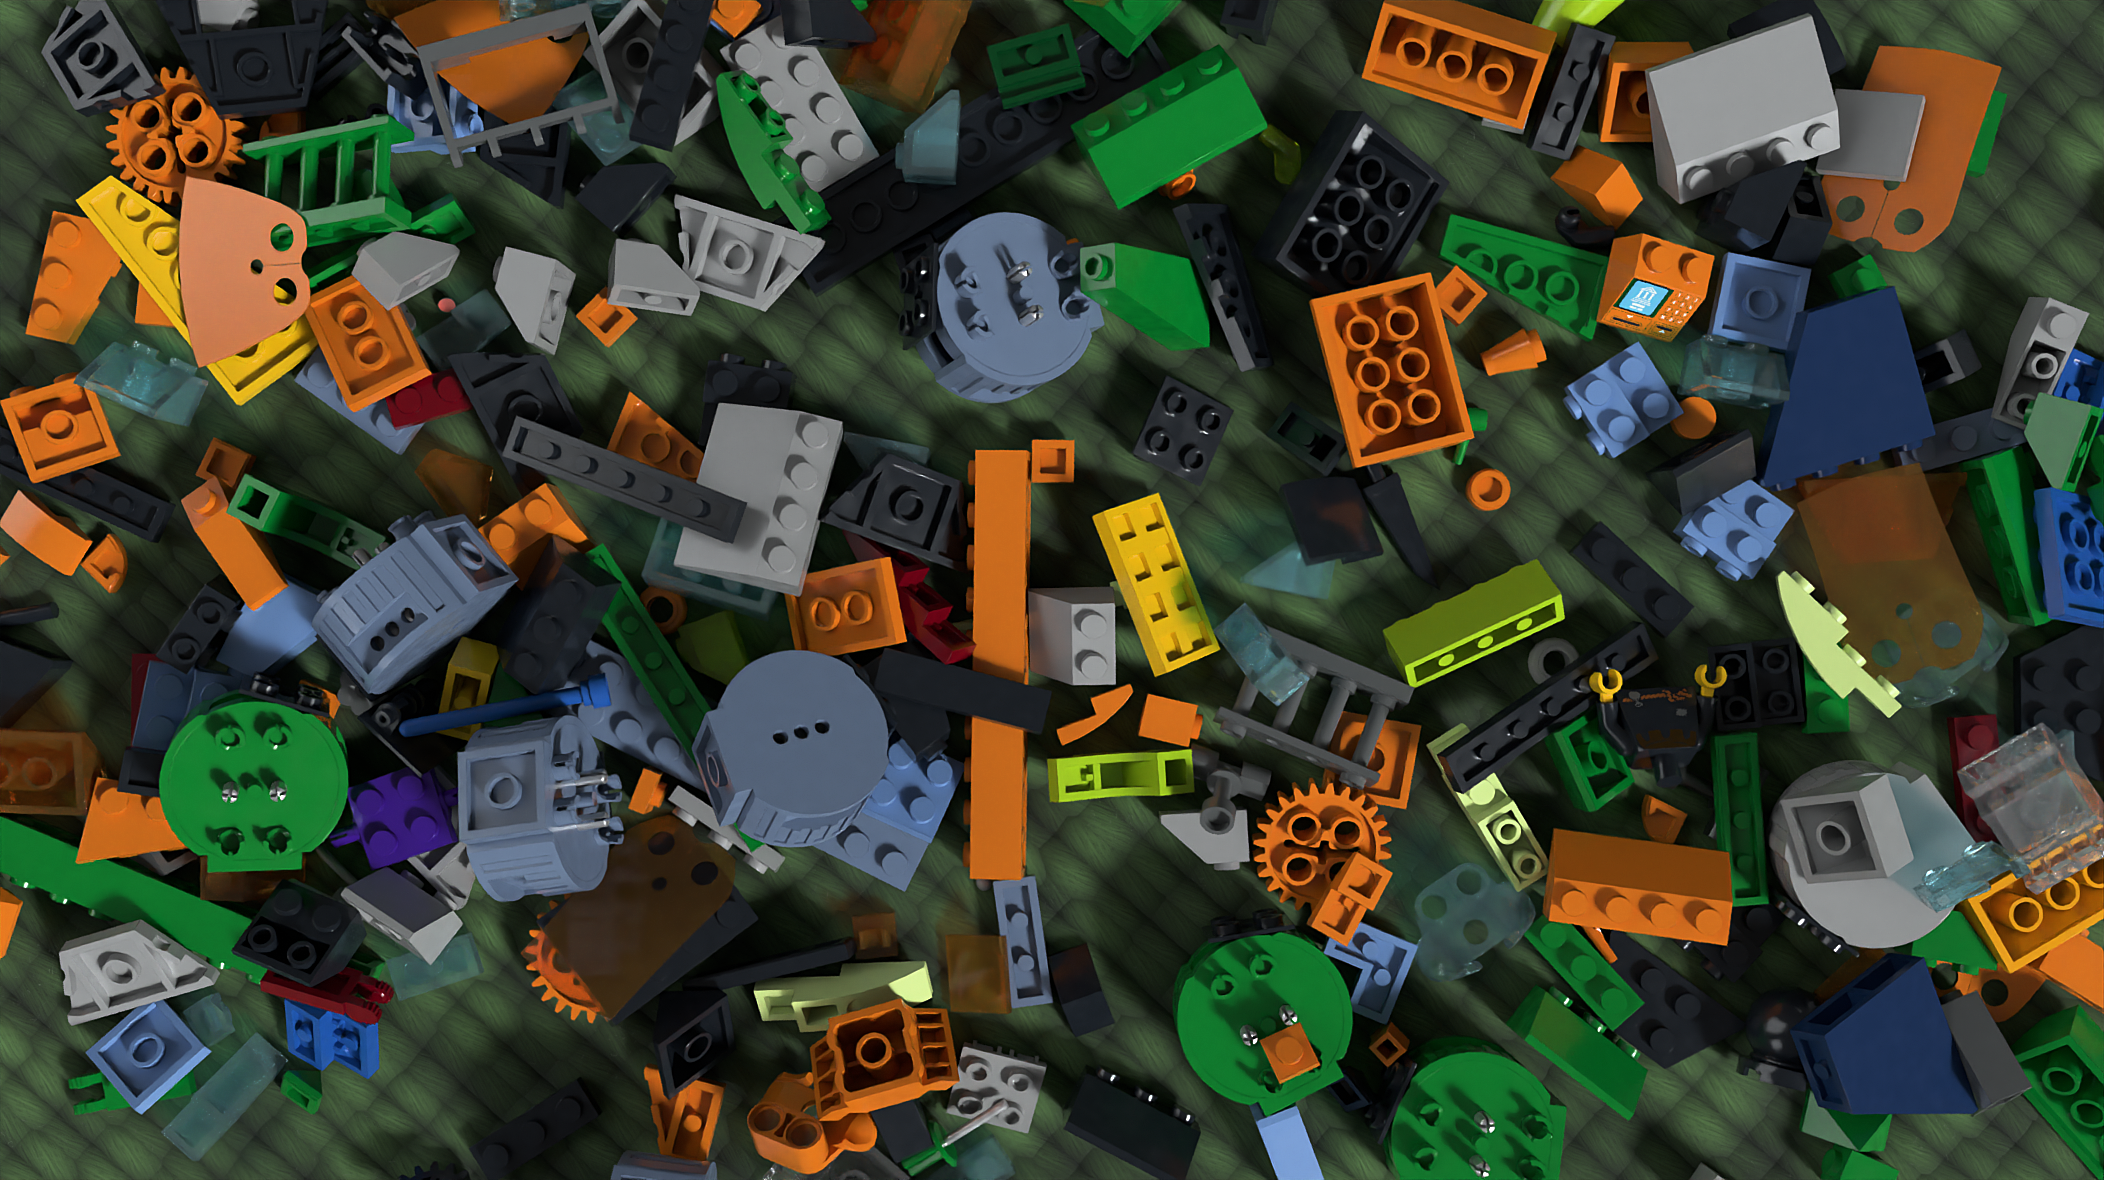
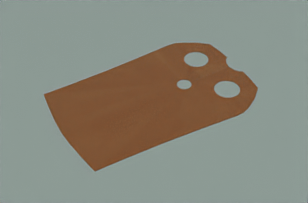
M1920 463L1898 466L1854 477L1797 503L1816 558L1828 601L1847 618L1842 625L1849 632L1840 640L1841 647L1843 648L1846 644H1849L1867 661L1861 668L1873 679L1881 674L1891 684L1913 679V675L1924 666H1934L1944 670L1974 657L1980 643L1984 617L1946 532ZM1901 603H1907L1913 608V613L1908 618V621L1896 615V608ZM1942 621H1950L1959 626L1962 637L1957 646L1944 649L1934 643L1931 634L1936 624ZM1881 640L1894 641L1901 649L1900 660L1891 667L1879 666L1872 658L1873 646Z
M671 815L653 818L629 829L624 834L622 844H616L608 853L607 869L600 884L592 890L575 892L520 954L560 992L593 1012L611 1020L667 959L729 898L735 879L736 860L715 842L708 844L698 841L693 834V827ZM668 832L672 834L675 844L669 853L655 855L649 851L648 841L655 833ZM703 861H710L718 867L717 878L708 885H698L691 878V871L694 866ZM655 878H666V888L660 891L654 890L652 888V881Z

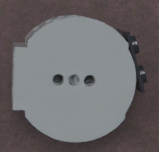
M1843 760L1824 764L1796 779L1779 797L1769 816L1766 826L1765 844L1769 848L1774 874L1783 890L1793 900L1791 901L1768 884V890L1776 896L1771 903L1802 928L1810 922L1807 929L1836 953L1840 954L1845 948L1858 958L1860 954L1850 945L1863 948L1900 946L1923 937L1941 924L1954 909L1965 886L1969 863L1963 856L1978 847V845L1925 773L1900 761L1890 768L1878 763L1862 760ZM1887 773L1914 860L1888 878L1807 884L1780 800L1784 797L1846 778Z

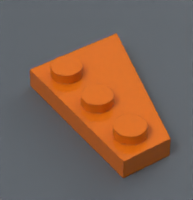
M53 211L25 334L75 345L100 303L98 297L110 277H116L123 264L120 263V256L89 218Z

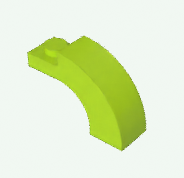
M1192 749L1104 752L1047 759L1050 802L1060 803L1117 796H1164L1194 792Z

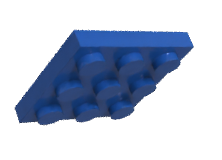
M2052 487L2033 491L2035 500L2033 518L2038 526L2040 543L2038 561L2043 568L2045 585L2043 603L2048 611V618L2104 628V527L2102 522L2098 521L2091 511L2090 497Z

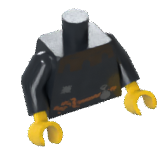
M1700 665L1695 671V680L1701 686V692L1697 693L1695 686L1619 690L1622 686V676L1615 669L1608 670L1609 684L1605 688L1602 683V674L1594 672L1589 678V684L1593 691L1600 694V698L1596 700L1600 736L1618 755L1623 756L1629 768L1633 770L1653 769L1658 787L1667 788L1680 784L1683 780L1680 767L1689 765L1694 755L1704 749L1713 728L1718 696L1714 695V690L1722 686L1726 681L1727 674L1724 667L1717 666L1716 678L1712 683H1709L1705 678L1707 665Z

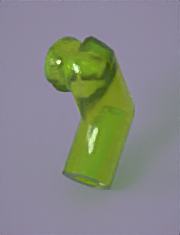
M1270 123L1267 126L1268 128L1262 132L1258 141L1274 152L1275 178L1282 184H1291L1302 168L1301 148L1294 140Z

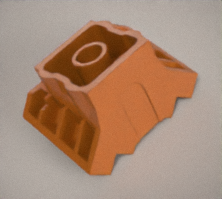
M902 998L828 1018L829 1029L827 1035L810 1047L817 1119L819 1121L840 1120L849 1113H867L919 1098L929 1090H947L960 1081L947 1009L912 1008L905 1004Z

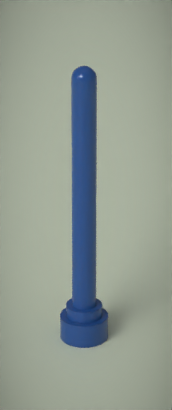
M606 673L588 675V680L580 681V686L404 720L399 725V732L404 737H412L583 702L584 706L593 705L594 709L612 706Z

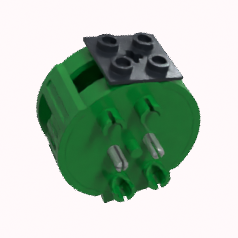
M256 671L253 677L243 675L240 689L224 693L213 700H202L179 724L172 737L160 771V801L166 820L178 839L198 856L207 855V873L302 869L303 852H312L328 837L342 815L348 794V754L343 735L337 723L329 714L330 699L322 697L323 690L305 684H298L297 689L280 685L281 679L274 675Z
M1277 908L1252 912L1253 918L1236 921L1235 915L1211 919L1210 926L1202 927L1207 941L1194 952L1188 963L1180 967L1172 997L1176 1030L1184 1054L1193 1070L1209 1087L1228 1099L1250 1106L1259 1102L1266 1117L1344 1077L1336 1061L1345 1056L1353 1024L1351 1000L1340 972L1312 939L1295 929L1294 923L1285 913L1278 914ZM1300 1022L1320 1066L1280 1084L1260 1040Z
M1443 1036L1415 1046L1402 1054L1389 1067L1383 1063L1380 1077L1383 1078L1378 1093H1373L1376 1100L1364 1107L1363 1116L1366 1117L1364 1123L1377 1143L1382 1144L1386 1153L1385 1163L1396 1180H1559L1567 1106L1545 1088L1515 1057L1500 1046L1473 1036Z

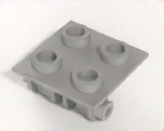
M973 1040L972 1044L964 1042L958 1065L960 1081L953 1085L946 1113L973 1119L1005 1099L1009 1108L985 1123L1028 1134L1047 1068L1046 1062L1039 1061V1056L1036 1055L1030 1057L1018 1054L1017 1057H1014V1050L1010 1049L1009 1055L1001 1053L1002 1047L998 1046L995 1052L993 1047L979 1044L977 1040Z

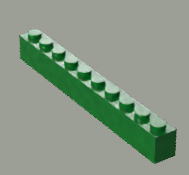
M0 804V872L11 876L9 879L11 883L24 888H41L50 892L49 898L59 903L68 905L80 904L89 908L88 914L101 920L113 921L116 919L123 923H130L141 919L190 952L194 951L206 956V962L221 969H231L233 967L245 972V978L249 981L260 984L262 977L268 969L238 957L231 951L260 910L169 873L162 877L129 857H116L77 864L76 858L82 837ZM356 950L346 967L363 971V975L379 979L385 961ZM357 992L356 997L363 998V997Z

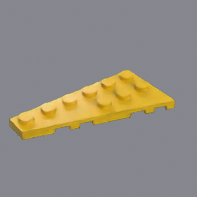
M110 175L75 201L192 347L181 292L179 264L180 221ZM251 269V271H252L254 274H256V275L259 274V273H257L256 271H254L253 269ZM275 285L274 296L276 301L283 306L292 304L295 297ZM303 313L296 321L274 335L237 354L206 366L234 402L242 406L312 355L319 346V343L305 313Z

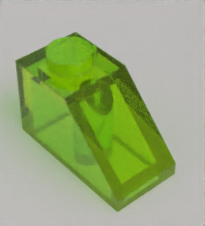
M725 610L677 628L680 638H677L675 642L679 655L684 663L689 661L691 668L729 685L731 680L751 663L732 611Z

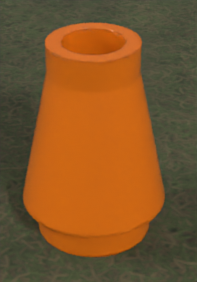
M1522 328L1489 350L1479 353L1488 377L1499 373L1538 368L1537 363L1547 360L1543 344L1535 328L1529 331H1525Z

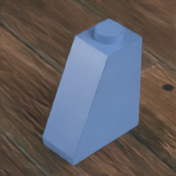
M283 572L289 586L255 611L248 608L246 603H244L241 609L243 614L231 629L216 660L229 666L227 673L242 680L244 674L253 677L256 671L274 675L318 640L315 637L318 633L312 628V620L322 606L316 600L322 591Z
M1259 1102L1251 1106L1249 1105L1277 1179L1324 1180L1296 1103L1268 1117L1265 1116Z

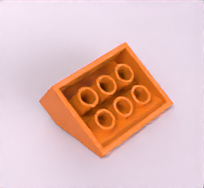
M1431 272L1309 301L1353 469L1457 445L1475 438Z

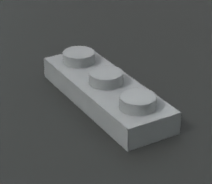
M678 785L668 798L671 803L676 805L672 811L674 815L692 827L698 820L710 828L711 831L707 837L724 849L729 850L733 844L747 853L742 861L761 874H764L767 868L776 873L784 862L785 857L766 844L751 854L733 824L719 827L713 808Z

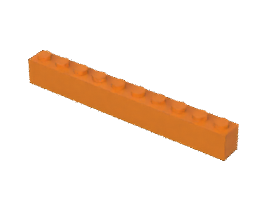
M975 450V460H969L968 482L969 485H975V502L968 503L967 511L968 527L974 528V545H968L967 568L968 570H974V587H968L966 594L967 612L973 613V630L968 629L966 636L977 644L972 653L973 671L1028 685V588H1030L1032 453L1027 450ZM966 716L964 727L965 739L972 740L971 757H965L964 780L965 782H971V799H965L963 809L964 825H970V842H964L963 866L970 867V879L1021 880L1026 875L1028 732Z

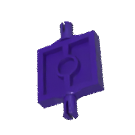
M410 767L348 788L347 797L353 812V824L332 830L329 834L330 839L346 834L347 836L333 840L331 843L335 848H339L359 840L365 849L371 871L457 842L458 839L451 821V807L458 805V787L446 791L438 781L434 768L422 777H419Z

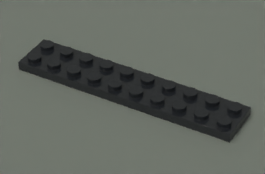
M1091 29L1074 39L1080 67L1086 82L1085 87L1005 110L1002 106L998 88L995 87L819 193L825 203V209L832 219L821 229L805 233L825 241L823 249L801 272L816 297L820 296L893 252L892 249L916 238L956 211L969 206L1075 142L1076 139L1070 125L1160 77L1164 73L1171 71V67L1151 34L1126 58L1098 32ZM786 214L771 222L772 224L797 231Z

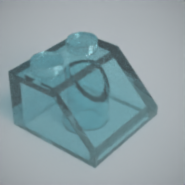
M1702 335V339L1686 345L1677 394L1701 397L1706 400L1757 410L1789 401L1790 388L1784 356L1770 353V347L1764 344L1744 343L1743 347L1729 345L1728 338L1723 336Z
M134 340L131 346L114 341L76 376L74 383L151 418L189 427L209 381L195 375L198 367L175 357H172L170 363L156 358L159 352L158 349Z

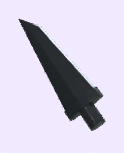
M1380 463L1363 466L1371 485L1361 490L1365 499L1373 507L1415 575L1440 590L1398 472L1386 476Z

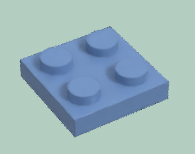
M1730 252L1724 254L1707 337L1786 353L1796 313L1804 309L1811 269Z
M891 734L888 739V750L886 753L889 759L888 766L861 812L931 843L964 772V763L944 754H939L929 762L923 757L915 764Z
M163 999L135 1008L85 1053L129 1105L138 1113L143 1114L212 1051L168 1001Z

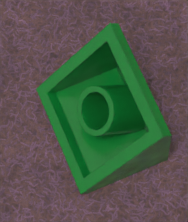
M1596 706L1581 712L1543 738L1574 808L1589 813L1597 811L1635 782L1623 756L1618 755L1600 736Z

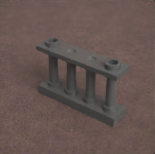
M1255 621L1244 643L1245 646L1252 648L1251 653L1254 657L1231 711L1220 706L1213 721L1221 724L1220 730L1229 736L1243 739L1247 735L1339 774V781L1352 788L1363 790L1364 785L1369 788L1379 781L1381 774L1368 769L1367 766L1388 712H1393L1394 709H1403L1409 703L1414 687ZM1279 659L1292 665L1290 669L1293 671V675L1272 727L1248 718V715L1269 663ZM1317 675L1331 681L1330 686L1333 690L1312 743L1309 744L1287 733L1309 678L1313 679ZM1357 692L1371 698L1369 702L1373 706L1352 759L1349 761L1328 752L1327 749L1348 696L1354 695Z

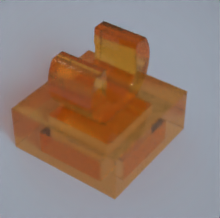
M895 911L853 915V933L857 947L856 960L899 955Z

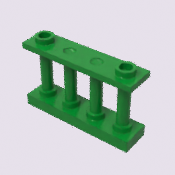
M374 114L370 119L281 137L266 136L262 138V141L243 144V153L265 165L263 197L281 203L283 166L300 163L298 209L294 211L305 222L307 247L411 229L412 212L394 202L393 198L390 197L391 145L414 141V132L399 123L395 117L387 114ZM373 149L371 195L367 197V200L353 202L355 152ZM337 156L335 202L331 203L330 207L316 209L319 159ZM286 224L276 225L271 232V244L278 251L288 250L293 243V232Z

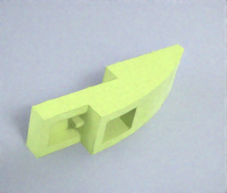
M1781 571L1775 578L1782 609L1792 634L1809 663L1822 680L1841 699H1844L1855 688L1884 716L1890 718L1902 707L1894 699L1900 692L1881 674L1873 679L1861 667L1867 661L1849 644H1846L1842 649L1837 645L1849 632L1842 625L1847 618L1829 601L1821 606L1810 595L1815 588L1797 571L1791 576L1785 571Z
M1460 723L1426 746L1443 773L1441 775L1478 836L1511 885L1519 892L1548 873L1549 860L1515 802L1506 794L1495 773L1464 794L1453 791L1437 754L1470 732L1465 724Z
M926 961L842 964L840 976L769 978L757 981L753 990L762 1021L797 1020L800 1032L826 1031L829 1029L828 1018L902 998L908 1006L914 1007L932 998L933 994Z

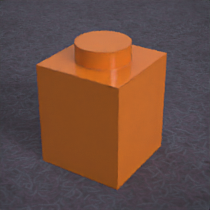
M1146 693L1137 735L1189 747L1190 738L1198 740L1203 715L1196 713L1198 707L1196 704Z

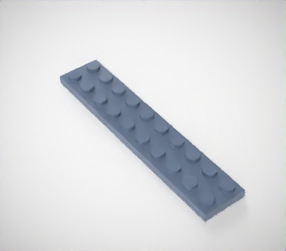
M591 639L562 689L580 686V681L588 680V675L605 672L612 706L594 709L593 705L584 706L583 702L543 710V712L553 717L572 715L586 726L591 736L707 793L700 773L623 654ZM702 694L711 710H717L719 702ZM860 812L853 823L840 834L812 846L905 892L929 843Z

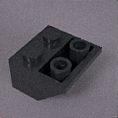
M282 878L231 951L238 957L308 987H313L343 971L367 933L358 910Z

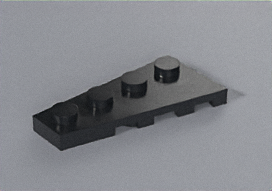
M1186 203L1174 208L1173 212L1231 347L1232 356L1238 364L1240 371H1257L1274 366V360L1228 204Z

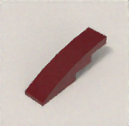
M842 529V533L859 563L885 557L891 558L903 624L945 665L970 658L977 644L946 620L953 605L923 582L930 567L913 554Z

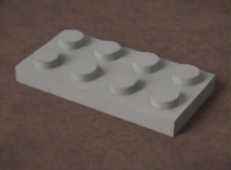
M782 14L720 49V53L730 70H745L747 74L751 75L758 82L761 88L760 93L770 107L783 117L786 129L793 137V140L783 150L796 161L801 176L809 187L818 194L880 157L817 48L785 46Z

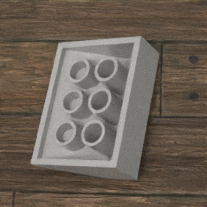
M1809 13L1645 70L1657 182L1679 204L1719 191L1723 187L1727 188L1742 179L1797 160L1804 161L1840 148L1838 108L1814 21Z
M719 403L696 483L748 503L733 544L684 527L673 565L800 597L821 522L818 519L825 507L843 439L842 421L802 411Z

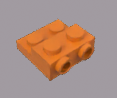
M78 372L67 373L56 377L53 380L54 384L39 389L36 386L18 388L9 393L10 398L0 400L30 481L33 484L121 456L101 399L88 373L81 376Z

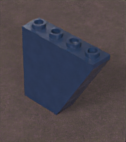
M1879 286L1796 313L1756 462L1757 476L1753 477L1756 484L1770 487L1771 491L1787 489L1797 484L1795 478L1811 474L1812 478L1829 476L1839 471L1837 465L1853 461L1854 465L1871 463L1881 458L1879 452L1896 448V452L1913 450L1923 446L1922 439L1936 435L1895 286Z
M1887 953L1789 1029L1818 1107L1850 1114H1974L1979 1109L1924 957Z

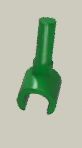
M1467 408L1472 430L1484 432L1488 419L1487 410ZM1470 440L1457 444L1452 463L1462 464Z

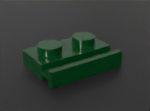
M1069 23L986 46L1004 110L1085 87L1086 82L1082 74Z

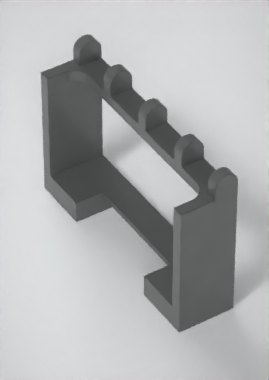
M588 2L416 47L454 168L464 166L463 150L488 143L493 158L502 156L498 140L531 131L536 146L543 145L545 143L540 129L574 120L578 135L587 133L583 117L600 112L612 111V117L616 124L625 123ZM588 31L608 98L457 138L437 71L470 63L469 57L552 35L554 40Z

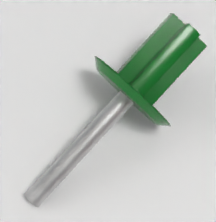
M1003 1099L949 1134L939 1123L928 1120V1130L935 1147L901 1161L904 1169H907L910 1176L913 1177L942 1158L952 1167H956L958 1155L953 1142L1009 1108L1007 1101Z

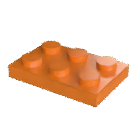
M353 275L310 296V304L304 313L346 405L351 411L357 412L432 374L399 304L387 311Z
M890 557L806 574L800 597L784 593L795 650L812 651L834 656L907 642Z

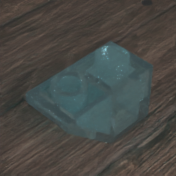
M1246 603L1241 605L1213 630L1250 682L1277 707L1310 679L1286 647Z

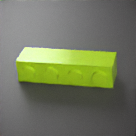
M1538 559L1532 560L1524 565L1515 566L1508 572L1485 583L1476 584L1468 591L1446 601L1437 602L1431 608L1416 615L1400 619L1392 626L1383 629L1388 654L1406 684L1417 688L1564 620L1562 594Z

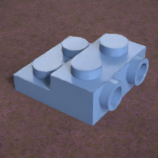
M438 74L457 138L484 131L483 122L478 116V105L461 94ZM388 84L387 110L389 115L395 117L399 123L414 132V141L391 145V152L405 153L431 150L440 155L449 154L429 87L424 90L416 101H413ZM476 146L465 149L462 153L476 152Z
M1639 341L1563 388L1568 395L1563 399L1566 408L1575 420L1582 417L1591 431L1586 434L1589 444L1598 456L1605 453L1608 459L1615 458L1684 413Z
M1749 479L1684 515L1673 533L1683 539L1680 544L1687 551L1698 557H1703L1705 554L1718 563L1715 569L1723 576L1736 582L1739 579L1749 580L1755 577L1777 545L1773 541L1795 510Z
M150 660L132 746L167 751L179 724L202 700H213L224 693L240 689L241 680L227 672L196 667L186 675L168 663Z

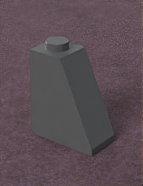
M1959 989L1939 998L1979 1108L1974 1114H1971L1972 1117L2009 1102L2032 1088L1977 990L1963 996Z

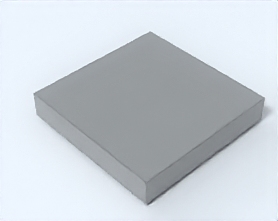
M1836 89L1834 97L1838 108L1840 148L1819 155L1816 166L1818 174L1906 182L1926 102L1924 95Z

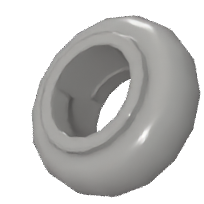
M1552 637L1543 639L1535 644L1529 653L1527 663L1529 673L1536 683L1541 684L1551 677L1543 667L1544 657L1550 651H1557L1562 654L1565 660V667L1579 658V653L1571 643L1565 639Z

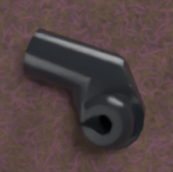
M1565 206L1560 209L1555 218L1556 231L1572 247L1586 249L1612 246L1613 239H1615V231L1612 225L1588 227L1581 219L1580 210L1577 207Z

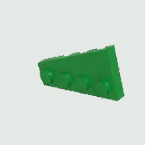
M1454 214L1449 215L1437 258L1453 267L1457 265L1472 278L1584 341L1590 342L1593 339L1610 257Z

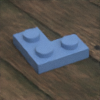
M1360 921L1347 947L1327 936L1322 951L1331 957L1360 968L1349 993L1352 1011L1387 1025L1418 945Z

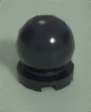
M1780 986L1764 992L1752 1003L1746 1018V1037L1753 1052L1750 1055H1739L1736 1072L1748 1076L1750 1068L1756 1070V1074H1760L1759 1081L1805 1092L1806 1084L1809 1081L1789 1029L1817 1009L1823 1002L1815 994L1800 987Z

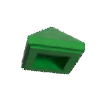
M288 1070L283 1076L280 1093L309 1114L314 1115L319 1109L323 1096L321 1072Z

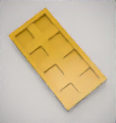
M1159 493L1092 516L1154 676L1165 674L1220 650Z

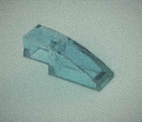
M256 1032L191 1097L192 1101L161 1133L192 1161H199L258 1098L287 1064L288 1060Z

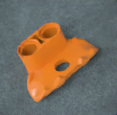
M809 1071L802 1074L783 1072L777 1076L763 1098L750 1110L747 1116V1125L755 1149L760 1156L799 1173L814 1174L824 1169L843 1150L863 1152L870 1150L875 1145L877 1125L870 1112L849 1113L840 1120L819 1121L815 1117L804 1113L808 1107L816 1105L814 1089L808 1088L813 1083V1074Z

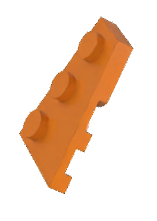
M631 391L629 392L607 449L696 483L704 452Z
M97 777L76 858L77 864L188 848L172 831L164 815L159 797L117 792L118 780Z

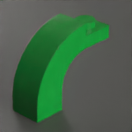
M246 473L226 511L229 515L260 531L297 541L355 570L361 568L352 558L356 550L363 547L374 558L377 555L375 548L379 547V544L387 542L391 546L394 539L367 526V523L332 506L285 486Z

